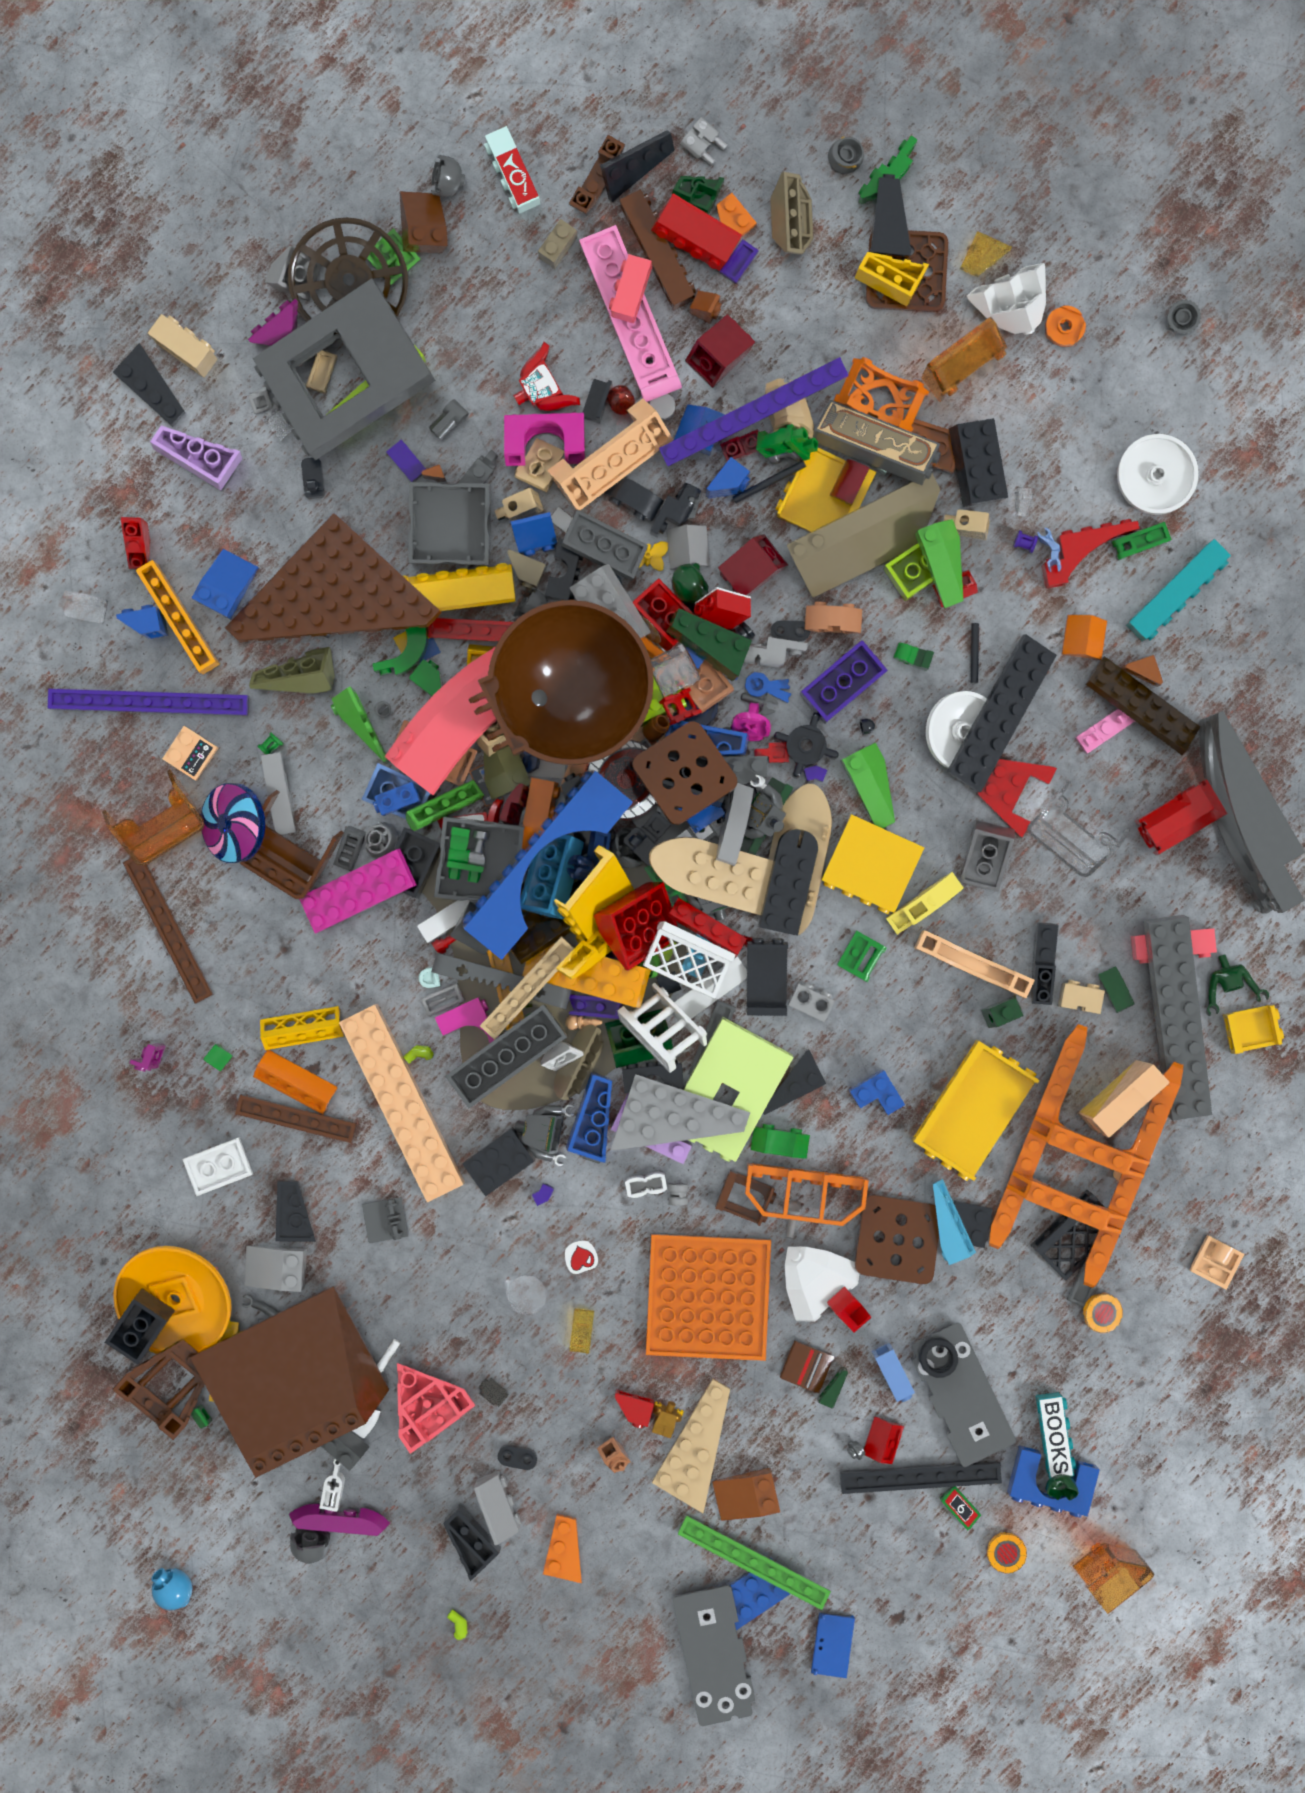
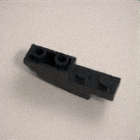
M1037 923L1032 965V979L1035 980L1032 985V1004L1052 1005L1058 924Z

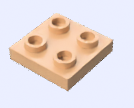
M1207 1235L1189 1271L1227 1289L1244 1254Z

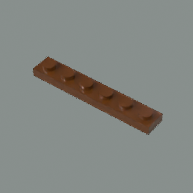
M242 1094L239 1096L235 1111L236 1115L352 1143L357 1125L354 1122Z

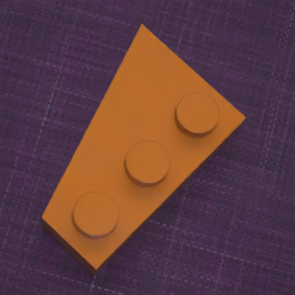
M561 1514L556 1515L543 1570L544 1575L582 1583L576 1518Z

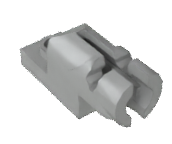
M768 637L766 646H763V644H750L744 663L753 664L756 657H758L760 660L759 665L778 668L784 665L786 651H790L789 654L801 656L802 653H806L808 643Z

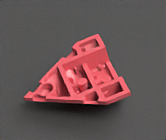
M397 1363L399 1438L411 1454L463 1417L476 1405L464 1388Z

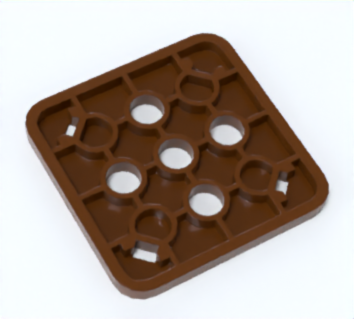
M908 230L910 246L913 248L914 253L910 257L886 256L902 261L904 259L911 260L912 263L917 264L927 263L929 264L928 267L932 270V275L922 278L907 307L881 292L880 294L883 297L880 299L876 294L878 291L866 285V303L874 309L938 312L944 307L946 298L948 238L941 232ZM872 233L869 238L868 252H870ZM933 295L935 298L930 301L928 298Z
M689 722L638 754L632 763V767L668 821L674 825H680L733 791L737 785L736 775L703 727L697 722ZM688 735H695L696 738H688ZM669 752H677L679 759L675 762L670 761L668 758ZM704 757L707 760V765L699 767L696 764V759ZM647 762L650 763L649 769L646 768ZM680 769H689L691 772L690 777L682 778L679 774ZM720 777H724L723 784L720 783ZM671 779L674 787L671 789L664 788L663 780ZM699 785L702 788V793L699 795L693 794L691 787ZM674 808H682V810H675Z
M876 1195L868 1196L866 1207L861 1212L855 1256L856 1271L864 1276L916 1284L930 1283L934 1277L939 1240L936 1205ZM879 1207V1210L874 1213L873 1210ZM899 1214H903L906 1218V1222L902 1226L896 1223V1217ZM927 1214L931 1220L927 1221L924 1215ZM876 1231H881L884 1235V1239L880 1243L874 1240V1233ZM896 1234H900L903 1237V1243L899 1246L893 1242V1237ZM916 1237H920L923 1241V1245L919 1249L915 1248L912 1243ZM893 1254H898L901 1258L897 1266H894L890 1261ZM868 1258L871 1261L872 1265H869V1263L866 1261ZM919 1268H924L922 1272H917Z

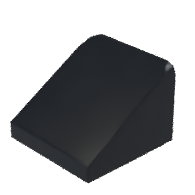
M663 975L656 978L659 987H663L668 995L682 990L680 984Z

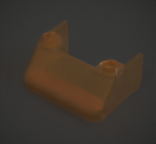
M992 317L986 319L927 364L921 378L939 402H942L946 395L950 397L959 390L957 386L960 382L987 362L994 359L999 361L1007 354L1006 350L1008 347Z
M171 769L167 773L174 787L168 793V800L172 806L141 826H138L131 819H124L116 824L106 810L102 811L107 828L138 865L149 864L200 832L204 827L201 814Z
M1096 1543L1091 1547V1551L1073 1565V1568L1088 1585L1087 1589L1107 1614L1112 1612L1154 1577V1572L1137 1550L1107 1543Z

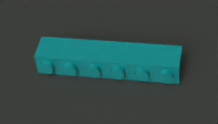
M1214 538L1126 626L1142 642L1146 639L1149 641L1159 633L1156 629L1161 625L1163 627L1166 626L1173 619L1171 615L1175 611L1179 613L1187 605L1185 601L1189 597L1193 599L1201 591L1199 587L1203 583L1207 585L1215 577L1213 573L1217 569L1221 571L1229 563L1227 559L1231 555Z

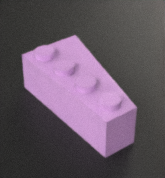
M160 426L150 441L153 450L220 491L242 460L241 453L238 450L225 448L223 445L213 444L198 437H191L186 435V433Z

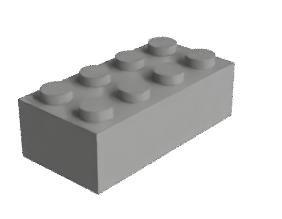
M609 564L598 568L570 587L578 601L594 603L613 611L623 618L641 639L651 633Z

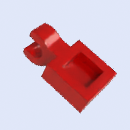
M786 742L768 743V749L754 750V756H767L768 763L789 762Z

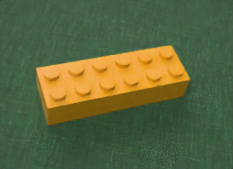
M555 943L526 961L522 976L525 977ZM603 957L587 971L572 980L557 971L547 983L641 1008L651 970L637 965L630 970H625L619 960Z

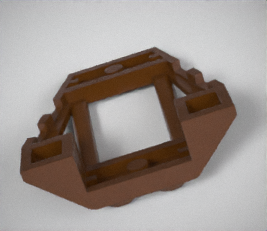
M182 1339L127 1372L112 1390L126 1402H131L154 1421L161 1431L174 1440L187 1426L190 1415L197 1404V1399L205 1385L190 1358L198 1353V1351ZM173 1358L194 1377L166 1404L145 1385ZM152 1367L139 1381L135 1379ZM194 1388L179 1416L173 1408Z

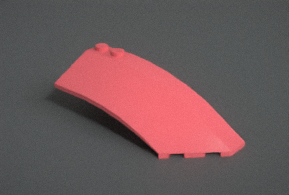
M495 647L468 664L442 686L408 723L385 755L395 767L432 795L435 794L467 750L497 721L491 709L479 715H476L474 712L476 708L488 703L486 698L471 704L468 700L483 692L478 680L488 676L489 665Z

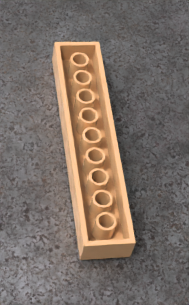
M378 1004L340 1021L339 1024L426 1201L429 1202L462 1186L465 1181Z

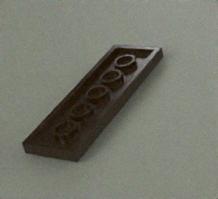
M1105 656L1085 684L1181 755L1187 751L1200 729L1198 724Z
M581 880L573 884L569 899L583 883ZM530 912L523 917L528 929L510 951L522 965L571 932L569 930L570 926L563 919Z

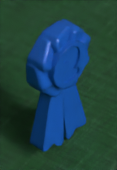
M754 672L746 678L745 689L751 696L761 697L765 693H769L788 703V698L792 695L780 690L790 689L788 685L789 679L769 681L766 675L759 672Z

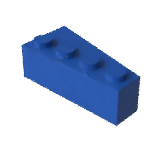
M681 721L669 726L665 737L689 722ZM701 725L722 756L746 754L749 739L747 733ZM689 734L688 738L695 739L696 736Z
M591 1072L566 1144L567 1151L603 1163L606 1162L612 1080L610 1078Z

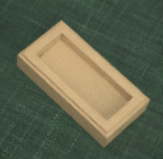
M323 350L316 354L306 384L308 389L326 394L338 356Z

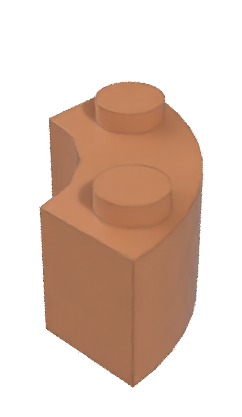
M815 602L813 606H806L805 630L842 634L861 633L862 609L854 608V604L826 606L825 602Z

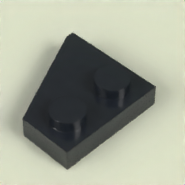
M954 1200V1205L973 1246L985 1248L993 1209Z

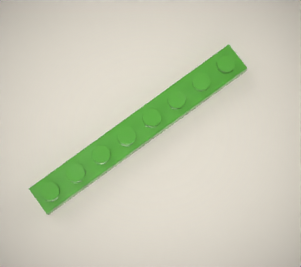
M686 1516L678 1532V1535L820 1610L823 1609L831 1593L829 1589L689 1516Z

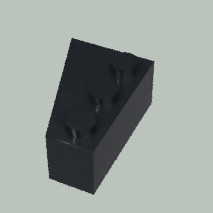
M461 1504L445 1517L444 1527L471 1581L500 1553L501 1546L499 1544L494 1545L492 1537Z

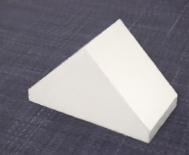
M561 1041L544 1054L541 1066L557 1071L583 1056V1052L569 1043Z

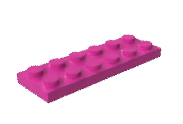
M396 849L309 892L304 898L299 900L316 934L416 886V883L401 850Z

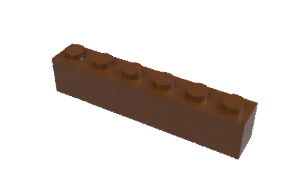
M639 189L620 199V207L647 260L652 261V270L673 311L692 302L695 299L694 293H696V289L692 282L687 281L685 277L687 275L686 269L683 264L679 265L676 259L678 254L674 246L670 247L668 240L660 238L651 231L658 214L656 211L652 212L650 208L651 201L648 195L643 194L642 190Z

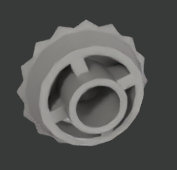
M379 822L370 827L364 839L367 853L371 857L378 859L392 852L398 842L399 835L397 834V829L387 822Z

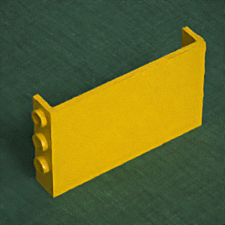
M978 1040L975 1041L912 1138L913 1142L926 1149L924 1152L932 1159L938 1157L942 1160L941 1165L949 1170L955 1168L959 1171L957 1175L966 1181L969 1178L975 1181V1174L1034 1083L1038 1084L1040 1081L1035 1078L1037 1074L1028 1068L1023 1070L1018 1067L1020 1064L1012 1057L1006 1059L1002 1056L1003 1052L995 1046L989 1048Z

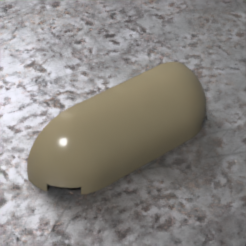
M594 1025L582 1027L571 1043L572 1046L583 1052V1056L560 1068L556 1074L554 1091L557 1097L562 1100H569L576 1093L580 1094L603 1050L602 1031Z

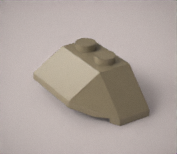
M782 172L770 198L772 238L784 252L801 255L813 240L812 199L799 174Z

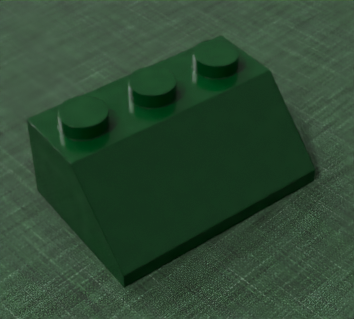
M663 1009L643 1013L637 1017L640 1024H646L662 1012ZM666 1019L650 1030V1034L653 1037H659L668 1030ZM620 1020L605 1023L616 1068L655 1058ZM671 1038L663 1043V1047L666 1050L673 1049Z

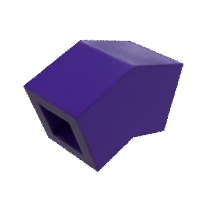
M819 766L803 769L806 781L815 779L823 782L827 773L826 769Z
M543 1183L540 1190L532 1193L536 1205L547 1202L554 1188Z

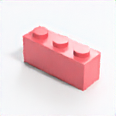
M628 254L627 261L623 260L620 270L623 273L621 279H617L615 284V291L617 292L615 298L612 297L609 303V309L613 318L635 324L652 270L651 260Z

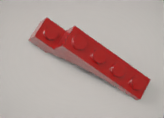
M1131 519L1120 521V524L1117 525L1105 523L1096 529L1088 526L1081 528L1080 532L1073 533V530L1061 532V535L1056 538L1057 543L1060 545L1061 570L1058 572L1057 565H1052L1050 572L1047 565L1049 559H1046V562L1041 565L1045 588L1065 586L1068 583V577L1083 558L1109 540L1136 532L1139 529L1138 521L1132 522Z

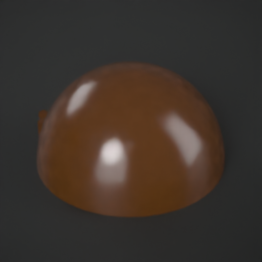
M555 601L528 611L511 624L495 647L489 665L488 676L478 680L483 692L468 700L470 704L484 698L488 701L487 704L476 708L474 712L476 715H479L491 709L500 726L499 730L486 736L488 741L502 735L506 739L502 743L494 745L492 748L493 752L500 751L509 746L514 757L527 752L536 758L561 765L587 764L612 755L628 743L637 733L646 718L652 701L653 669L649 654L641 638L619 615L605 607L586 601ZM540 689L546 693L547 702L544 706H537L533 703L532 693Z

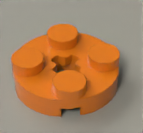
M1067 305L1053 310L1045 322L1046 337L1052 343L1061 347L1073 346L1082 338L1086 329L1082 313L1077 308ZM1068 322V326L1071 328L1064 331L1060 324Z

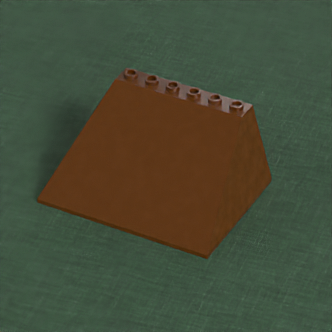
M334 1286L190 1357L255 1478L365 1425L389 1391L385 1379Z

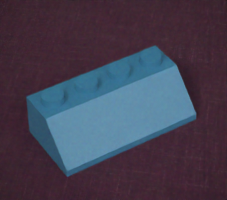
M563 835L548 843L535 855L530 862L520 899L521 909L548 917L564 919V916L557 911L558 907L554 900L557 899L564 904L569 900L574 878L569 876L567 868L574 869V866L567 863L573 855H581L584 845L583 841L570 835Z

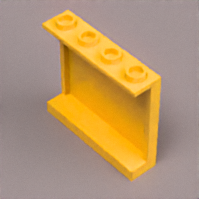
M818 448L817 451L810 453L809 460L804 461L807 467L794 473L795 477L792 482L788 481L783 491L787 494L784 500H779L775 508L778 511L776 517L805 531L812 532L860 508L876 472L871 469L868 470L855 500L850 506L830 496L846 460Z
M850 814L846 827L821 880L825 881L823 885L834 890L836 886L842 889L841 893L852 898L853 895L860 897V902L871 906V903L879 906L877 910L889 914L891 911L895 913L924 847Z
M600 845L594 850L600 862L567 903L564 904L557 899L554 900L558 907L557 911L564 916V922L570 926L569 930L576 935L575 939L579 943L582 940L586 942L598 930L594 914L634 890L614 853Z

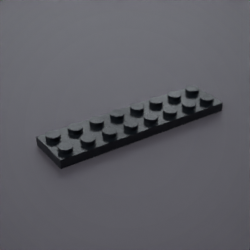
M1027 634L1022 635L950 764L947 773L976 792L983 790L1057 656L1055 653Z

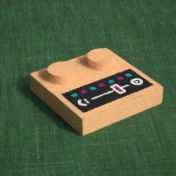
M183 726L162 759L197 781L218 750V747L186 726Z

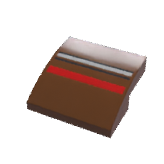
M794 1340L780 1378L802 1388L820 1393L834 1356Z

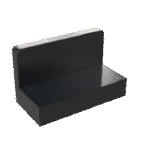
M593 379L582 412L584 413V419L601 423L613 387L611 380H608L606 383Z

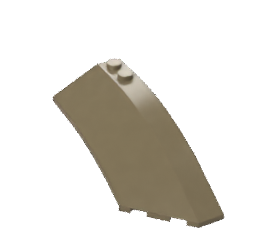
M933 473L930 479H925L923 485L911 481L787 543L789 552L812 597L818 596L895 558L918 543L915 533L917 530L927 527L940 492Z

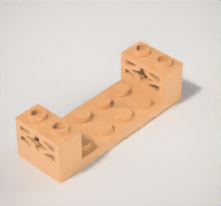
M643 398L627 410L634 422L574 468L562 459L547 470L566 500L576 510L583 509L657 453L660 447L673 441L658 412Z

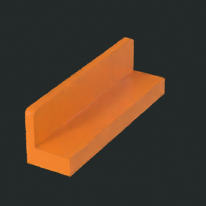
M267 1050L253 1075L254 1078L321 1114H324L332 1096L337 1090V1086L270 1050Z

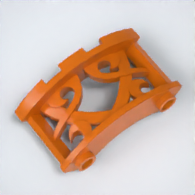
M853 358V365L849 371V376L846 378L840 393L836 394L833 401L912 432L913 421L925 395L929 393L923 387L924 384L917 380H913V382L885 372L873 365V362L868 358ZM860 369L868 373L867 378H864L861 374L862 386L856 381ZM854 384L857 389L848 396ZM887 386L895 403L886 404L878 411L873 410L874 401L868 391ZM906 392L916 393L911 404H903V402L911 399V397L905 395ZM862 394L865 395L869 401L867 405H863L861 403V400H865V397L862 396ZM892 408L896 409V410H891V412H892V415H891V416H888V415H886V413H885V411H886L887 409H892ZM904 409H909L905 416V419L903 420Z

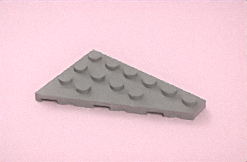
M635 1074L611 1150L615 1151L744 1132L750 1112Z

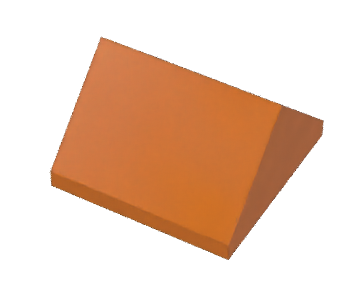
M1067 615L1062 655L1102 660L1107 620L1093 615Z

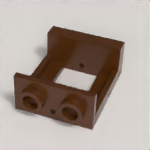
M729 1170L715 1209L724 1210L761 1226V1223H765L768 1217L762 1216L759 1210H750L727 1201L734 1183L746 1187L747 1176ZM751 1178L750 1189L758 1191L764 1196L765 1201L762 1208L764 1211H767L769 1203L773 1204L776 1198L775 1188Z

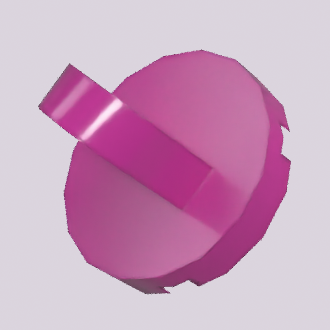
M750 702L748 712L739 713L733 717L731 729L732 731L747 733L749 735L748 741L763 740V737L769 736L771 723L766 717L759 714V703Z

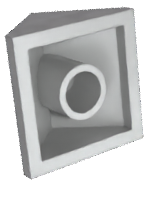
M687 524L667 530L670 570L677 569L683 564L699 563L700 567L710 566L706 526Z

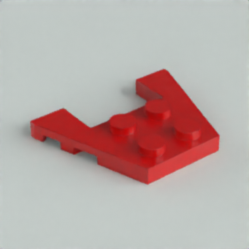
M999 759L983 790L977 792L976 795L1011 829H1014L1019 837L1023 838L1030 821L1014 814L1012 811L1030 776L1048 785L1057 768Z

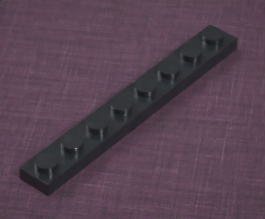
M1000 1462L973 1463L967 1467L955 1464L840 1472L842 1494L1002 1483Z

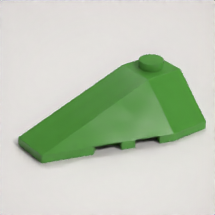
M953 519L938 522L917 530L915 533L916 539L944 609L963 602L960 537Z
M348 687L333 697L332 701L334 704L331 705L334 714L336 716L339 715L384 763H389L356 691L352 687Z
M874 743L842 759L840 762L873 824L880 828H885L894 823L895 818L885 759L877 744Z

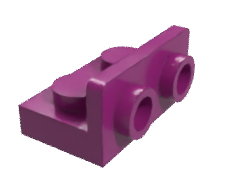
M160 1043L148 1044L147 1047H144L141 1058L130 1059L129 1063L135 1065L134 1069L143 1072L159 1068L166 1045Z

